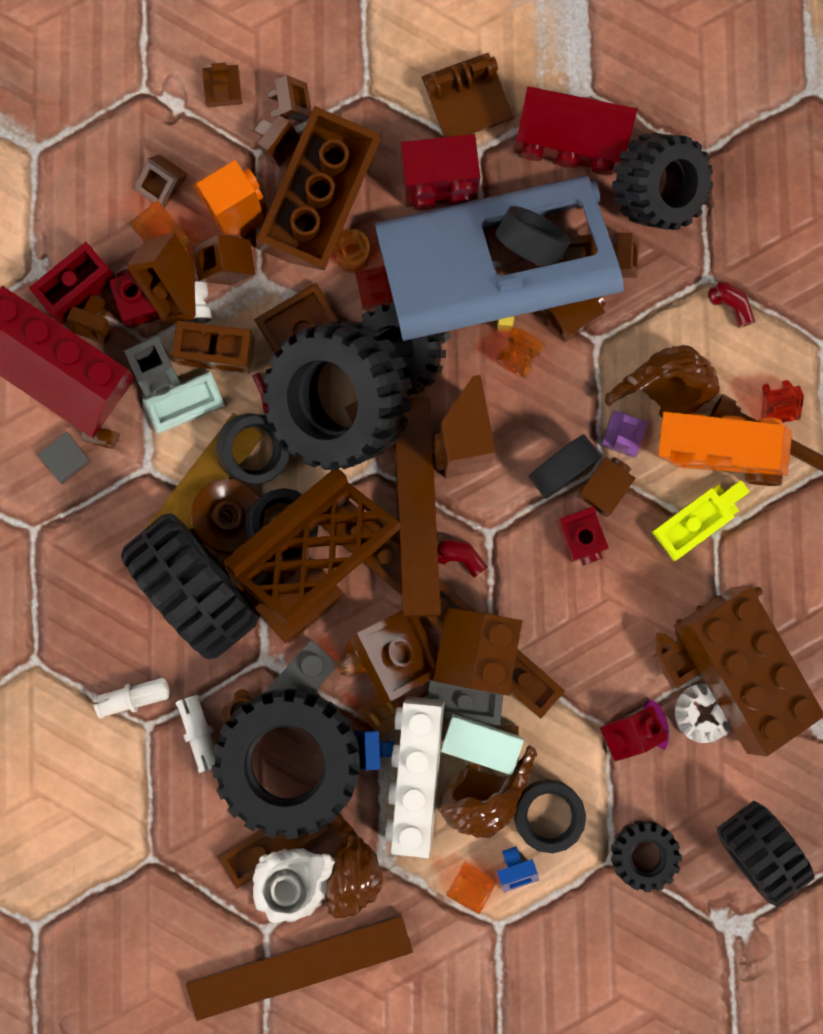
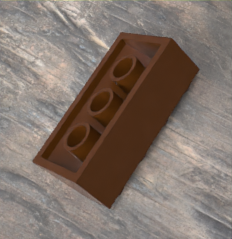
M314 105L256 239L257 249L291 264L325 271L382 139V135Z
M481 375L472 376L442 420L440 433L434 434L433 455L436 470H444L445 478L486 471L489 469L496 453Z

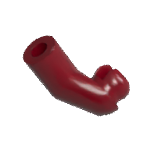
M718 282L717 286H713L708 290V298L713 305L724 303L731 307L738 328L756 322L747 295L742 290L728 282Z
M445 539L438 543L439 564L445 565L449 561L462 562L473 578L488 568L469 542Z

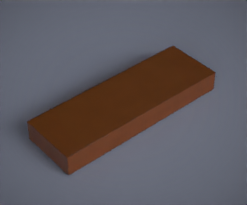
M327 823L321 827L320 831L311 835L308 832L300 834L299 838L287 839L286 835H277L276 838L264 836V831L258 830L218 855L217 858L235 888L238 889L253 879L256 865L259 864L261 856L283 849H302L332 830L333 827L330 823Z

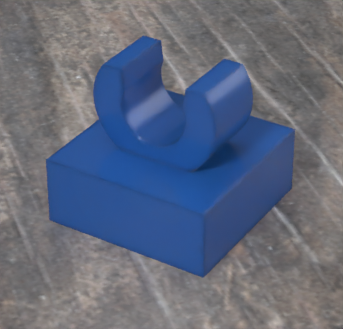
M353 731L359 743L361 770L380 769V757H392L395 741H379V731Z
M516 846L502 851L507 868L499 870L497 873L504 893L539 881L533 859L521 862Z

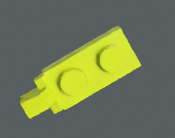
M742 480L736 482L725 491L719 484L715 488H710L651 533L674 562L732 520L734 515L739 512L734 503L750 491Z

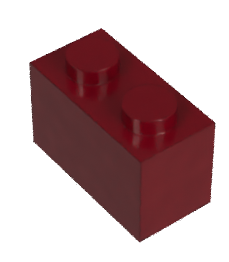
M85 241L33 283L29 289L49 314L62 325L67 321L72 306L82 309L91 295L97 297L110 286L109 280L116 278V276L88 242Z

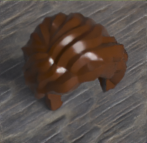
M688 345L673 346L672 348H664L660 352L651 355L650 359L636 369L634 373L626 376L623 382L618 383L611 392L606 393L605 403L607 406H611L615 401L637 390H641L661 407L659 410L661 418H663V412L691 414L705 403L710 402L719 393V378L717 377L716 369L711 366V362L700 355L693 347Z
M529 745L526 748L525 754L514 768L513 774L507 777L481 771V765L476 763L466 765L464 770L455 774L447 784L445 794L440 798L439 811L447 825L452 829H457L461 834L472 835L476 838H490L507 826L517 811L516 805L521 797L523 787L529 780L528 774L531 772L533 762L538 755L536 749Z
M341 813L330 823L343 839V842L332 855L335 863L331 877L327 881V894L324 896L328 913L335 919L358 914L368 903L376 900L383 884V874L379 867L377 854L369 844H366L357 835L354 828L343 819Z

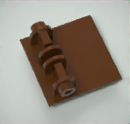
M489 52L421 77L444 137L473 134L514 119L496 72L498 71L497 61L494 56L490 57Z

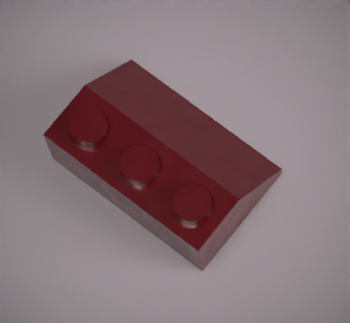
M527 86L514 152L520 153L522 158L530 161H541L544 158L556 161V164L561 167L576 168L579 165L592 168V171L599 175H612L615 165H620L619 155L622 150L627 151L628 149L627 144L630 141L638 108Z

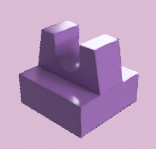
M614 410L600 446L635 458L637 457L649 422Z

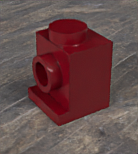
M595 506L559 518L556 521L570 561L580 560L582 566L603 559L601 552L609 549L596 515ZM585 530L591 534L592 540L589 544L580 542L578 536L581 531Z

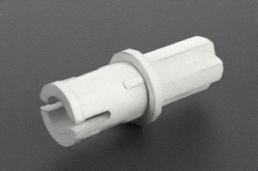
M164 678L134 686L127 683L123 689L94 695L93 702H98V704L94 705V708L100 719L127 710H131L134 713L137 712L138 707L167 700L170 691Z

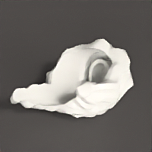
M304 848L283 849L261 856L253 875V899L256 909L265 912L269 921L274 923L294 922L300 918L310 916L322 904L323 898L327 894V881L331 877L335 861L328 854H313Z

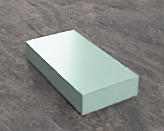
M211 371L174 386L170 392L164 395H152L143 399L157 434L164 433L226 407Z
M452 714L441 752L512 775L524 742V737Z

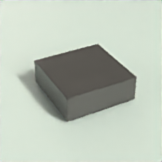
M65 432L38 454L61 484H64L92 462L68 432Z

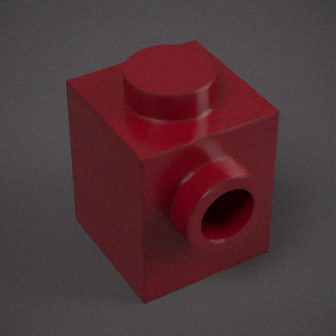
M129 269L117 273V278L109 280L121 320L128 329L161 319Z

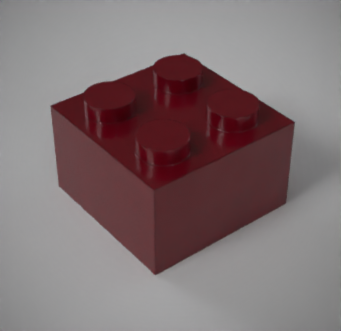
M475 134L401 142V167L406 207L414 206L416 210H426L434 208L436 203L450 202V205H455L478 198L481 177Z

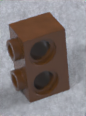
M177 321L172 358L180 366L250 374L255 337L250 329Z

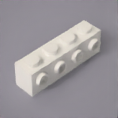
M408 696L403 703V707H397L395 730H401L400 745L394 744L392 767L398 768L397 782L390 783L388 801L390 805H395L394 819L387 820L385 836L386 842H392L391 854L421 858H429L433 846L445 700Z

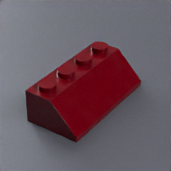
M2 285L0 288V376L91 438H94L136 377L118 362Z

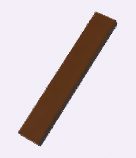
M430 397L412 398L411 411L404 413V416L408 418V423L404 431L397 433L399 440L394 444L397 514L401 527L398 531L402 618L439 617L441 615Z
M401 914L188 981L186 987L196 1021L411 954L413 949Z

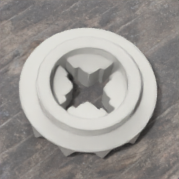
M707 684L693 685L687 688L678 698L675 706V720L680 731L686 737L699 743H711L728 734L731 726ZM695 702L698 705L707 707L716 702L711 714L717 723L714 724L713 722L703 720L701 723L698 722L694 725L698 721L697 718L700 713L693 703Z

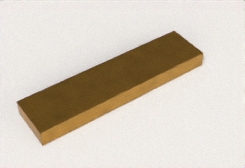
M233 412V414L229 417V419L226 421V423L229 422L232 418H234L235 416H238V415H236V414ZM254 427L243 429L236 435L233 441L232 453L239 466L243 464L264 436ZM221 429L144 529L163 514L170 513L176 515L189 530L193 529L190 512L193 500L198 492L213 481L232 478L222 469L216 454L217 436Z

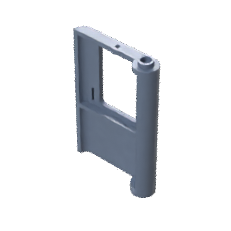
M585 175L375 222L374 226L379 250L384 261L402 340L406 341L624 292L620 266L598 205L600 193L597 182H590L589 177ZM510 206L522 207L541 216L582 207L597 253L589 257L500 276L494 270L483 229L499 226Z

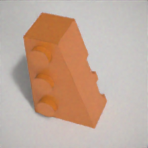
M236 159L192 185L224 236L241 238L264 223L263 210L267 207L262 199L264 197L259 190L260 185L249 167L242 170Z
M663 412L658 457L677 468L788 476L792 431L787 426L782 425V420L775 418H759V422L745 421V418L738 416H722V418L702 414Z

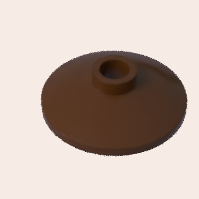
M220 479L207 484L198 492L191 506L190 518L195 534L202 543L213 550L227 553L235 552L248 541L245 531L246 515L252 504L259 499L258 495L245 483L233 479ZM225 511L229 513L231 517L229 524H223L219 520L220 512ZM264 513L261 518V529L264 524Z

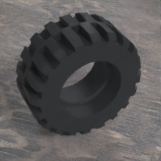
M341 321L330 322L298 331L297 335L290 336L283 341L281 349L275 351L272 355L270 364L273 368L265 371L263 380L264 383L268 384L267 390L263 391V403H268L269 412L265 414L268 423H273L277 430L274 432V435L280 443L285 441L288 445L286 450L295 458L303 456L305 464L314 468L321 465V468L324 470L333 471L339 468L347 469L384 453L385 449L392 447L399 440L397 433L405 430L408 418L404 416V413L412 409V398L407 397V390L412 389L411 379L404 376L402 369L407 366L402 356L395 357L393 354L395 346L388 339L380 341V333L371 327L363 328L361 323L353 321L345 323ZM326 362H331L344 370L355 386L358 397V410L351 428L343 427L334 422L326 414L320 403L318 378Z
M173 513L160 516L123 547L121 553L122 562L128 568V572L135 579L137 585L150 599L154 607L164 616V619L202 657L206 659L218 658L256 627L259 616L250 601L231 582L228 573L204 544Z
M295 688L268 691L242 705L224 724L220 731L219 741L215 744L213 752L215 756V765L212 766L213 778H217L219 787L216 790L220 800L225 799L229 805L227 811L234 819L239 816L245 821L244 827L253 832L255 829L264 831V836L276 838L277 835H286L287 839L299 838L300 834L308 832L311 835L320 831L321 827L325 824L332 823L349 803L360 771L359 743L357 736L354 735L350 721L339 712L338 707L331 701L327 702L314 692L310 691L308 693ZM289 726L306 731L317 741L322 751L323 770L319 781L310 791L298 797L282 798L269 793L259 784L253 772L252 756L257 742L264 734L278 727Z

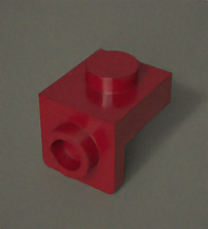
M653 706L646 707L633 715L609 722L600 727L615 762L646 753L667 740V735Z

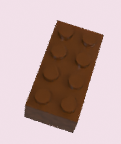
M752 586L731 587L673 625L747 754L767 757L823 718V711Z

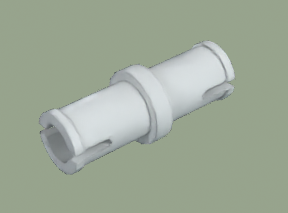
M199 695L176 702V706H178L187 733L183 736L185 742H190L199 769L198 772L203 773L212 770V766L215 765V756L213 755L215 745L211 734L214 731L212 725H207L199 701Z

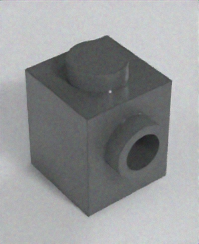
M159 336L124 350L137 382L147 398L152 395H164L170 392L173 386L180 383Z

